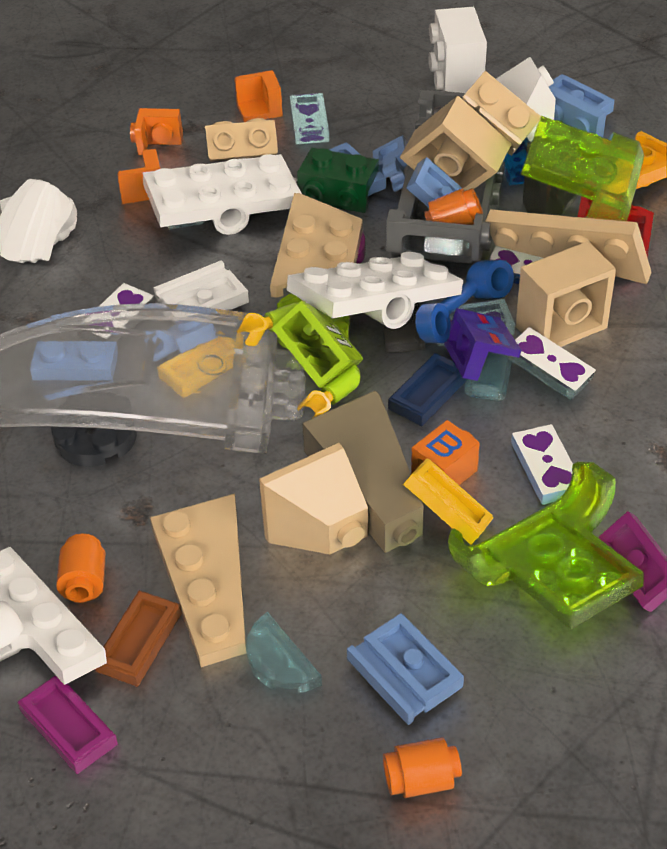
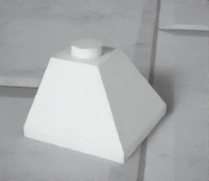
M531 57L496 78V80L542 117L527 138L544 164L551 160L556 99L549 86L554 81L544 65L537 68Z

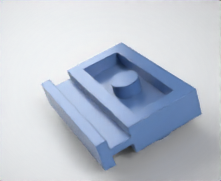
M402 613L365 636L364 642L354 647L351 645L347 648V660L407 725L414 722V717L422 711L427 713L463 688L464 676Z

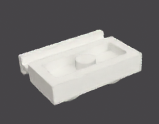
M222 260L154 287L155 299L163 304V309L175 324L178 320L188 315L200 316L204 314L207 319H210L249 303L248 290L230 270L225 269Z

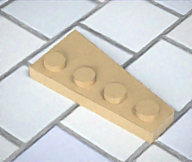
M491 209L485 222L491 223L490 234L495 246L545 258L589 241L616 268V277L647 284L652 273L637 222Z
M235 493L150 517L152 531L178 604L181 606V612L200 666H208L246 654Z

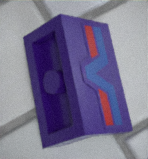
M456 308L451 322L450 335L444 345L462 378L478 381L488 352L520 357L522 350L500 317Z

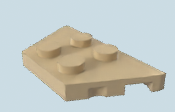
M294 193L270 284L271 297L284 296L283 289L287 288L288 275L304 273V270L310 267L329 269L337 267V264L341 262L356 263L363 232V219L303 194Z

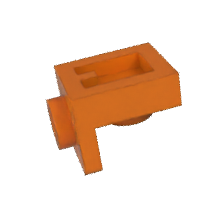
M139 108L136 122H131L130 139L132 143H136L138 155H143L142 151L147 150L148 144L182 145L183 130L180 109Z

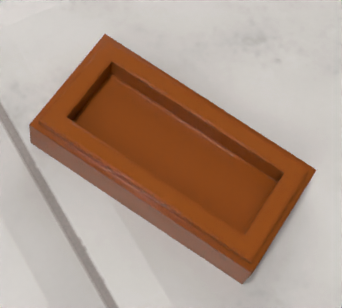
M139 590L103 646L106 651L107 663L96 668L95 671L138 687L182 614L180 604Z

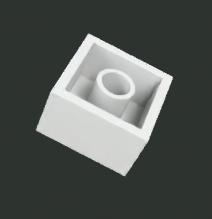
M474 6L435 10V23L429 25L430 42L434 44V52H429L428 57L430 72H434L436 91L466 93L485 71L487 41Z

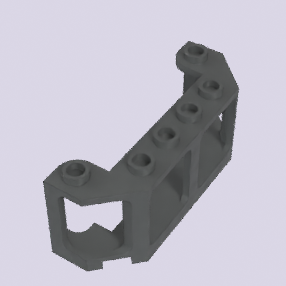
M421 89L418 98V105H420L419 120L415 123V129L434 115V108L436 106H445L456 96L462 99L466 93ZM502 162L496 174L486 180L481 205L483 214L476 213L474 225L417 220L420 217H425L424 212L428 211L429 208L406 189L414 172L408 166L397 210L389 209L386 221V251L394 257H400L401 253L416 252L422 254L424 260L472 265L475 262L481 261L483 251L491 250V223L485 222L490 209L497 210L496 205H499L505 162ZM412 235L465 240L471 244L472 250L471 256L416 251L410 250L409 247Z

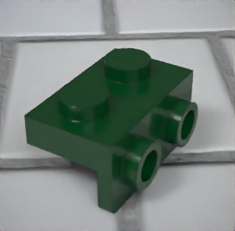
M311 147L297 171L298 187L303 195L334 208L365 213L368 208V191L379 172V159Z

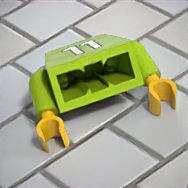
M301 300L299 303H293L265 313L264 317L257 313H248L237 330V333L249 332L245 344L248 346L258 345L266 330L276 333L316 385L322 388L321 391H312L297 408L298 411L304 406L311 408L315 413L312 418L326 413L331 408V405H335L345 398L360 384L361 376L357 365L362 362L363 357L329 316L305 301Z

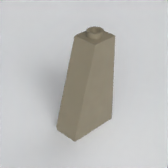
M376 390L302 423L304 452L307 456L337 443H340L344 448L368 506V533L384 553L399 546H406L417 537L423 535L424 506L422 501L403 485L411 476L381 396Z

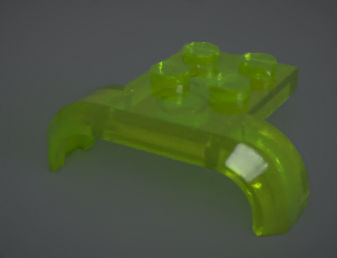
M541 116L521 175L592 200L586 218L627 221L645 154L640 142L614 132L611 133L609 139H605L597 134L566 125L561 121Z
M575 462L572 465L570 484L557 501L477 545H465L462 534L454 528L450 531L448 545L451 557L474 579L485 585H498L511 579L570 630L644 586V573L591 533L607 515L616 489L615 477L594 462Z

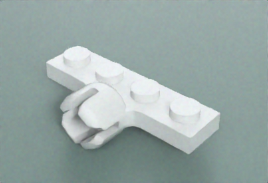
M11 547L1 550L0 662L19 653L21 649L30 648L40 656L64 685L106 664L105 648Z

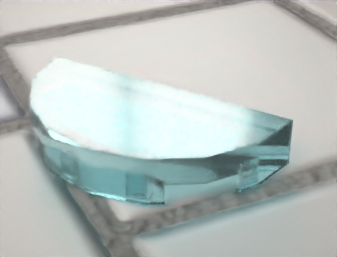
M266 612L253 624L247 636V658L254 676L272 689L278 686L284 689L298 688V692H306L322 686L321 674L272 616Z

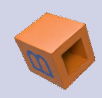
M446 420L412 447L411 474L426 459H430L460 486L478 471L480 442L468 431L462 430Z

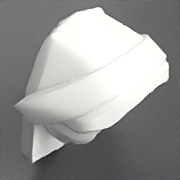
M28 179L13 196L0 200L2 210L0 215V255L9 261L22 264L25 262L36 263L38 260L49 261L53 245L58 241L65 240L70 232L75 229L77 209L73 200L54 185L40 179Z

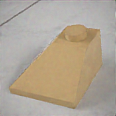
M340 443L259 478L264 535L268 543L330 555L345 547H352L363 538L368 537V506L345 450Z

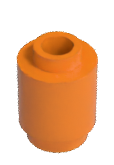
M461 188L428 202L429 210L424 212L426 221L465 225L474 224L476 213L483 214L480 201L473 188L466 191Z
M84 533L75 534L69 537L60 549L56 587L61 596L72 602L84 603L94 600L103 591L106 553L101 542L95 536Z
M444 737L394 746V752L383 753V766L390 795L402 794L404 798L451 790L454 789V778L462 776L458 750L456 746L448 747Z

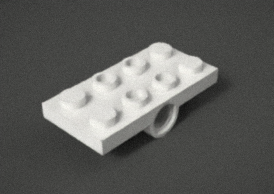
M267 154L256 158L230 159L226 162L194 164L189 167L161 168L156 171L143 172V185L160 227L212 220L216 230L226 235L236 234L246 227L250 214L290 209L294 193L302 194L281 154Z
M404 252L397 258L373 257L370 258L369 262L360 264L341 262L335 268H306L304 273L288 275L287 291L331 318L365 313L388 328L397 329L405 325L411 318L415 303L461 295L463 279L449 273L448 268L445 266L432 264L424 260L422 254Z

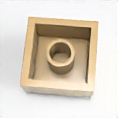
M456 96L415 129L400 159L415 170L417 164L427 157L466 191L471 188L475 189L498 172L512 143L463 99Z
M589 241L522 266L520 270L515 327L521 333L530 327L560 347L606 329L609 320L616 268Z

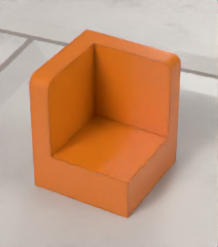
M273 70L235 77L236 104L243 122L255 118L270 119L283 116L281 87Z
M156 149L142 151L143 168L123 170L117 173L122 204L149 200L143 185V172L160 169Z

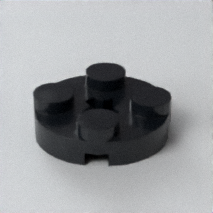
M78 392L71 395L67 400V405L58 411L51 424L55 447L60 450L61 457L71 464L83 467L106 464L105 458L112 457L117 453L118 458L122 457L132 448L137 437L136 423L130 402L108 395H90L86 392ZM101 427V429H96L93 434L87 433V430L90 428Z

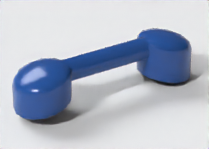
M481 260L475 262L468 270L466 282L462 285L461 295L446 297L440 303H424L416 312L415 319L416 330L420 339L425 343H445L450 335L451 322L449 315L472 296L480 299H500L505 297L510 292L514 282V272L511 265L505 260Z

